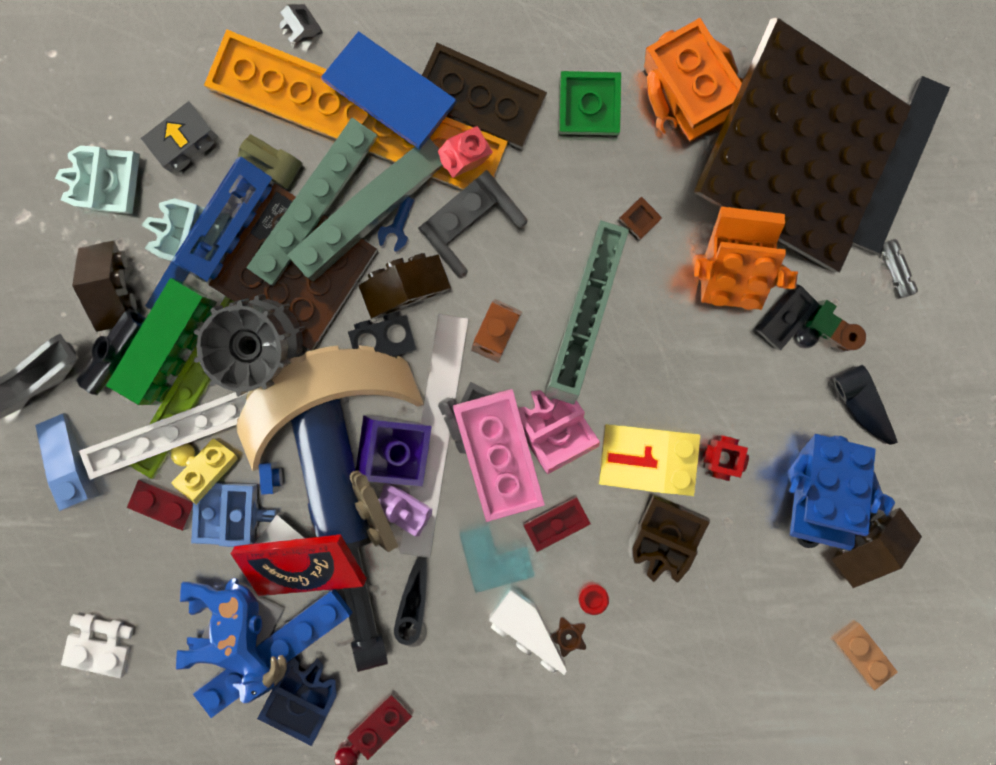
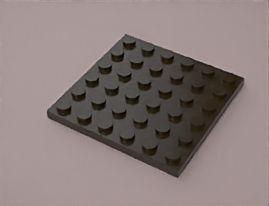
M771 19L695 187L694 193L720 208L722 206L785 214V225L778 241L830 271L840 273L852 247V240L858 230L864 212L912 106L781 19Z

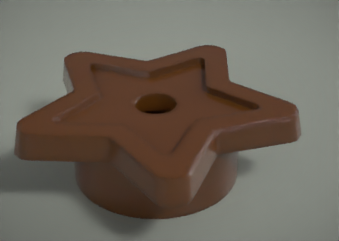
M565 618L560 619L559 630L551 634L554 642L559 644L562 657H566L573 650L586 649V645L581 637L586 627L584 623L571 625ZM568 634L572 636L570 640L566 639Z

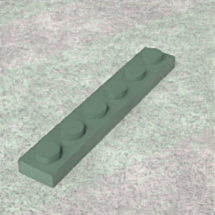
M354 118L350 119L248 264L247 269L274 287L292 261L287 255L314 230L377 140V134Z

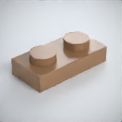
M856 622L834 640L874 691L898 673L860 623Z

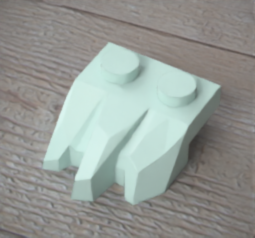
M79 146L67 153L68 159L73 163V168L59 169L55 179L63 181L70 186L69 191L63 193L61 201L73 206L97 211L133 214L140 154L133 151L106 150L93 146Z
M176 198L160 202L159 208L164 213L163 219L147 217L142 226L157 235L156 241L148 242L145 249L162 259L171 261L205 209L204 207ZM221 212L207 235L202 238L199 237L190 253L193 254L199 242L204 241L212 246L211 251L204 258L208 260L215 249L213 243L231 216Z

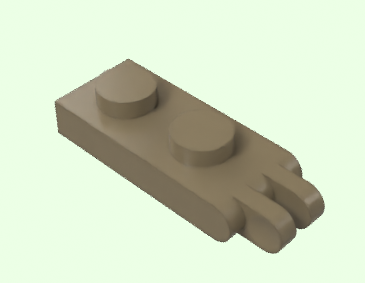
M353 471L350 474V480L359 501L355 503V506L363 520L367 519L370 529L367 530L368 536L374 546L379 545L387 552H390L399 546L376 493L364 474L359 471Z

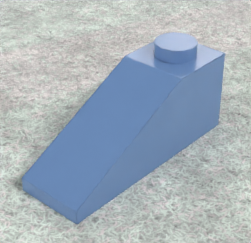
M62 413L36 424L35 427L47 483L59 511L73 508L99 497L93 479L90 480L79 453L80 447L66 414Z

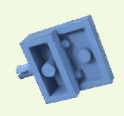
M216 483L197 505L193 502L191 543L216 544L224 547L254 544L255 528L258 522H272L275 517L271 516L277 515V510L259 509L257 504V484Z

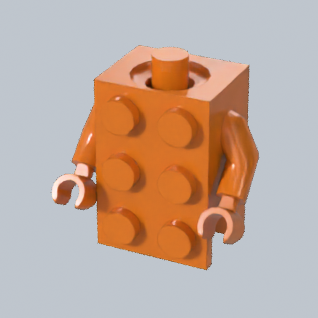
M701 18L675 32L670 30L664 33L656 43L646 48L644 69L648 74L646 77L648 97L655 116L658 117L655 125L659 132L666 134L663 128L666 120L670 121L673 129H676L678 122L687 139L691 142L725 123L744 79L737 76L738 68L732 51L712 37ZM669 111H671V113L673 114L674 118L671 117V116H668Z
M721 206L705 255L698 254L692 261L694 277L701 280V303L713 304L715 306L742 307L747 310H762L771 288L777 285L779 288L796 289L798 271H791L782 264L786 255V249H777V242L785 225V214Z

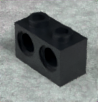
M400 311L384 315V321L372 324L371 320L354 324L355 330L348 331L353 349H358L359 345H361V339L365 335L371 334L376 339V346L374 347L376 352L397 358V356L400 357L419 351L409 316L407 314L401 316ZM395 326H402L406 332L405 338L399 343L392 342L389 336L391 329Z

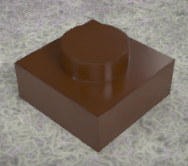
M642 196L619 218L639 240L662 219L659 213Z

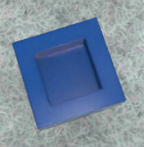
M277 462L259 464L261 495L279 492L278 486H282L283 476L281 468H277Z

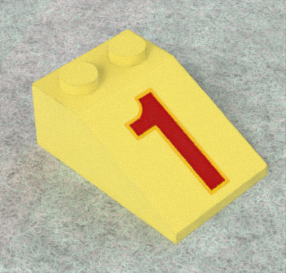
M605 424L599 484L694 496L700 435Z

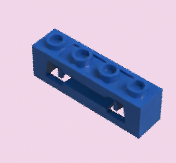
M243 157L237 158L171 262L202 282H207L209 278L214 280L223 267L220 260L225 252L230 254L240 238L236 237L242 226L247 228L255 217L256 213L252 210L258 200L263 203L269 195L272 187L268 184L272 177ZM236 179H238V184L232 190V192L229 193V190L233 186L234 182L236 181ZM250 189L251 192L246 200L238 204L213 243L215 249L208 260L204 258L211 251L212 246L204 241L199 242L193 254L190 253L199 237L202 238L207 235L231 195L233 194L241 199L245 197L246 192Z

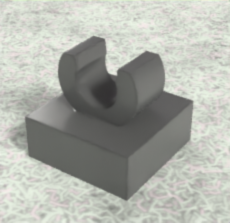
M288 4L280 12L284 17L279 24L280 29L291 28L293 34L288 38L289 42H298L303 37H314L321 30L305 4Z

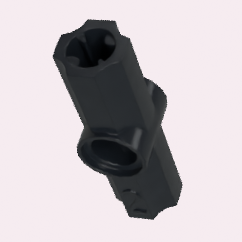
M128 309L127 312L123 313L107 337L100 336L95 340L92 346V358L76 379L79 387L92 395H98L103 391L144 323L145 317L135 310Z

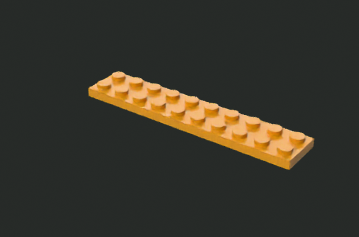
M226 29L204 83L207 89L335 140L350 119L354 118L378 136L368 153L393 163L415 147L324 83L321 76L327 69ZM445 117L430 136V139L440 149L449 138L473 127ZM481 131L493 151L482 165L452 178L447 169L441 167L430 178L463 190L486 170L495 177L508 141Z

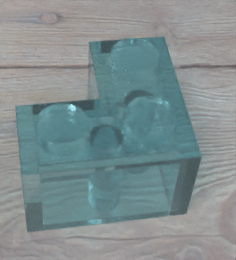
M489 522L460 529L459 536L475 593L535 577L526 543L497 550Z

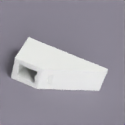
M511 586L490 615L489 621L493 623L491 628L503 637L507 635L513 637L518 641L516 646L527 655H531L532 652L542 659L540 663L550 672L555 674L558 670L565 675L567 672L566 664L536 604Z

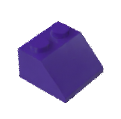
M363 415L355 470L364 474L369 482L423 487L432 426L394 418Z

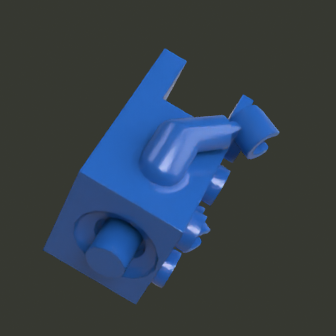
M815 434L788 470V477L791 482L789 492L794 493L790 536L850 551L855 545V534L861 536L869 534L870 512L876 514L879 509L889 517L895 501L892 497L883 494L874 472L876 448L848 442V439L843 436L827 437Z

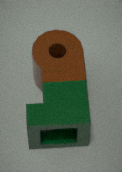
M828 300L819 301L820 306L805 322L807 327L819 332L820 338L842 351L858 350L865 344V330L860 325L848 324L833 314L837 306Z

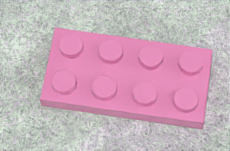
M510 389L453 405L486 522L545 506L513 390Z

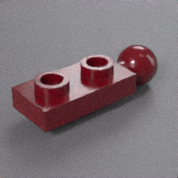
M391 693L347 736L352 745L343 746L338 749L334 757L335 764L357 765L361 753L369 760L412 718V713Z

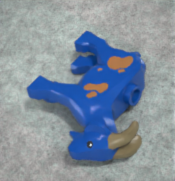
M237 578L229 580L223 591L214 590L206 584L190 581L181 583L180 602H189V614L195 615L201 613L205 608H209L212 617L210 619L209 638L187 637L189 650H177L176 670L190 669L195 664L206 663L244 675L242 682L233 684V687L239 690L240 701L243 703H251L275 687L285 676L287 670L286 659L283 655L278 656V660L272 656L270 660L271 668H269L259 657L256 651L257 634L262 629V618L259 615V603L253 593L250 592V589L239 584Z

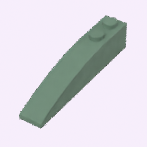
M430 138L420 150L414 147L348 200L287 256L309 280L314 282L443 167L440 155L438 154L439 148Z
M600 220L545 396L573 405L579 397L629 232L627 228Z

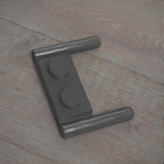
M488 170L484 171L418 227L420 232L458 277H464L468 270L447 243L493 204L498 202L518 227L522 228L528 222L525 215Z

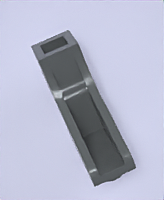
M61 333L47 340L18 366L0 377V419L22 409L30 397L64 380L78 359L74 347L71 343L65 341Z

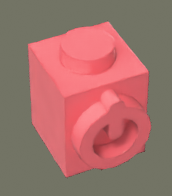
M478 126L449 138L438 150L440 161L443 167L449 171L452 178L482 165L493 153Z

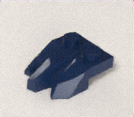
M292 658L287 664L284 678L271 689L272 691L257 719L312 746L337 697L336 681L334 679H329L324 683L319 681L324 666L318 658L303 672L299 670V662Z

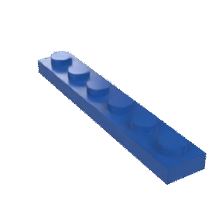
M333 589L258 644L256 651L269 668H271L270 660L272 656L278 660V656L283 655L287 663L347 619L353 612L336 589ZM225 669L193 693L210 718L240 697L239 690L233 687V684L242 682L244 675Z

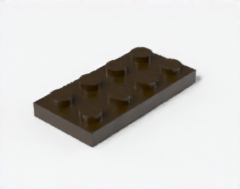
M438 42L422 74L423 77L456 99V105L447 116L473 128L478 126L481 131L506 140L508 144L519 149H523L547 96V92Z

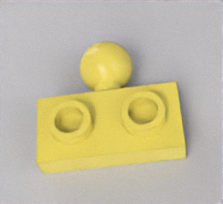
M214 438L197 456L194 447L189 443L178 446L171 450V459L176 465L187 467L171 484L197 505L238 458L232 451Z

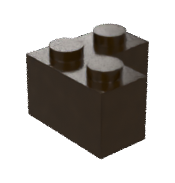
M114 240L80 247L77 253L72 287L96 332L112 329L124 312H127L128 309L135 311L137 309L133 294H128L125 288L124 269L128 268L127 258L123 251L119 252Z
M425 253L410 257L408 262H404L403 258L393 260L386 264V270L382 268L369 273V279L358 285L371 319L394 313L412 303L433 298L451 289L439 254L426 257Z
M901 508L891 511L889 517L883 511L876 514L872 518L873 523L869 527V534L867 536L860 535L856 537L854 548L850 551L839 548L831 558L852 588L902 569L921 540V534Z

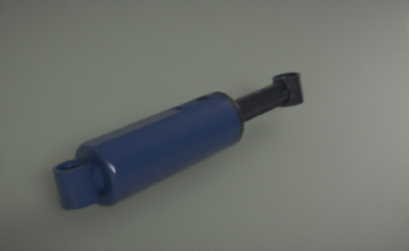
M335 399L299 414L291 420V425L309 501L307 503L315 535L316 537L341 534L364 573L358 547L372 543L367 533L370 527L367 519L363 520L355 506V503L359 501L353 490L350 474L356 470L340 399ZM366 582L363 587L342 589L345 603L353 612L349 616V622L353 635L351 647L357 672L387 665L388 660L381 634L377 633Z

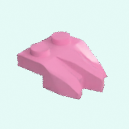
M541 390L531 391L535 405L533 410L526 407L518 408L527 442L547 475L599 447L600 441L584 419L585 412L577 400L574 405L557 399L550 400Z

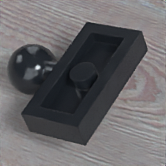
M797 284L796 289L788 291L756 330L775 349L780 351L794 335L799 346L811 348L818 343L820 335L818 331L807 327L804 323L820 304L801 285Z

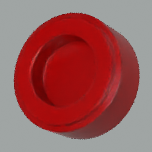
M590 583L580 590L578 601L584 612L590 615H598L607 609L609 596L603 586Z

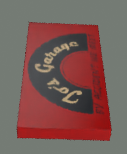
M341 534L234 546L230 553L258 596L363 587L367 579Z

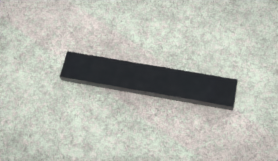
M924 76L918 79L908 103L912 107L864 212L858 230L852 240V245L876 255L880 254L950 87Z

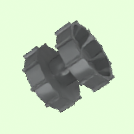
M261 294L255 296L252 300L246 298L232 302L224 308L223 306L211 308L212 315L204 322L200 329L194 331L198 335V357L194 359V362H200L204 372L212 380L210 385H219L225 389L235 391L238 397L259 387L266 390L273 386V379L281 372L283 367L291 363L289 359L305 354L302 352V331L306 328L305 326H300L297 318L289 310L291 305H282L277 301L266 299V295ZM248 336L256 341L257 347L255 351L247 347L246 339Z

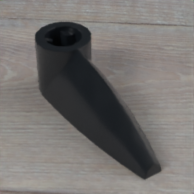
M859 365L834 377L833 381L839 395L846 402L858 421L873 435L887 444L898 443L882 400L866 367Z
M417 557L402 595L394 626L396 640L409 647L421 645L426 638V628L423 624L427 595L426 558ZM411 624H414L412 628L416 629L415 636H410L409 640H407L408 636L405 635V630L410 629Z

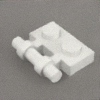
M73 614L70 626L80 628L81 635L74 633L68 635L61 665L122 678L125 673L131 646L119 644L120 637L131 639L134 628L124 626L121 621L112 620L107 622L98 620L96 616L85 614V616ZM94 631L107 634V641L93 638Z

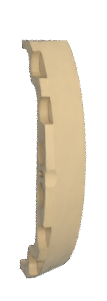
M359 345L358 349H339L338 346H330L308 351L300 357L289 359L291 363L283 367L281 372L273 379V386L266 390L259 387L249 391L240 417L237 418V433L251 469L255 471L259 469L261 456L272 437L290 420L317 405L339 398L358 395H381L398 398L417 407L424 405L410 366L403 358L399 356L395 358L376 352L374 347Z

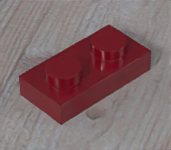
M139 479L127 508L184 531L193 513V502L177 493Z
M577 497L523 524L537 552L591 525Z

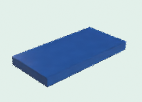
M359 31L321 76L324 83L419 150L456 105L455 98Z

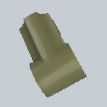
M251 134L244 139L237 155L271 176L273 182L285 189L289 188L303 164L282 149L278 151Z

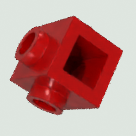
M721 435L720 441L711 439L710 445L706 444L702 462L706 463L704 469L713 471L711 477L730 481L731 476L741 478L742 472H745L747 469L749 454H747V447L738 445L739 439ZM721 452L727 454V461L724 463L719 462Z

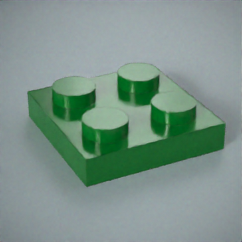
M561 71L559 134L619 135L621 72Z

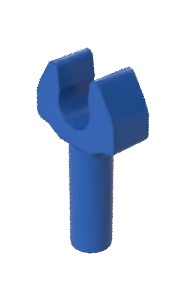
M408 197L399 205L393 223L387 227H380L378 240L381 247H384L390 235H396L398 238L394 247L395 253L400 252L407 246L409 238L404 234L403 227L414 199Z

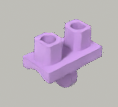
M384 484L378 500L387 520L415 537L420 536L432 515L433 509L395 485Z

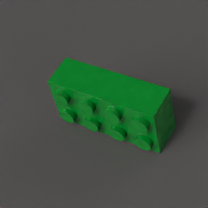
M170 278L106 386L137 405H156L157 402L161 403L170 390V387H168L170 380L173 376H178L184 367L185 361L183 359L188 350L192 351L197 345L198 335L194 331L200 329L204 322L212 315L211 308H214L217 301L186 283Z

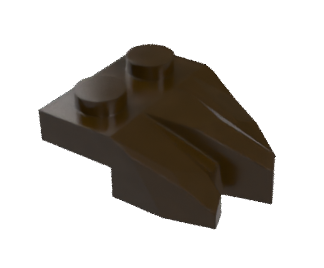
M653 494L641 519L632 546L634 563L640 564L646 560L650 561L647 576L653 582L664 571L670 570L671 578L678 583L690 570L698 553L697 548L710 523V519Z

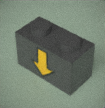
M188 101L140 139L161 166L171 173L174 170L180 171L190 163L189 159L197 152L202 153L208 150L214 144L213 140L218 135L197 108Z

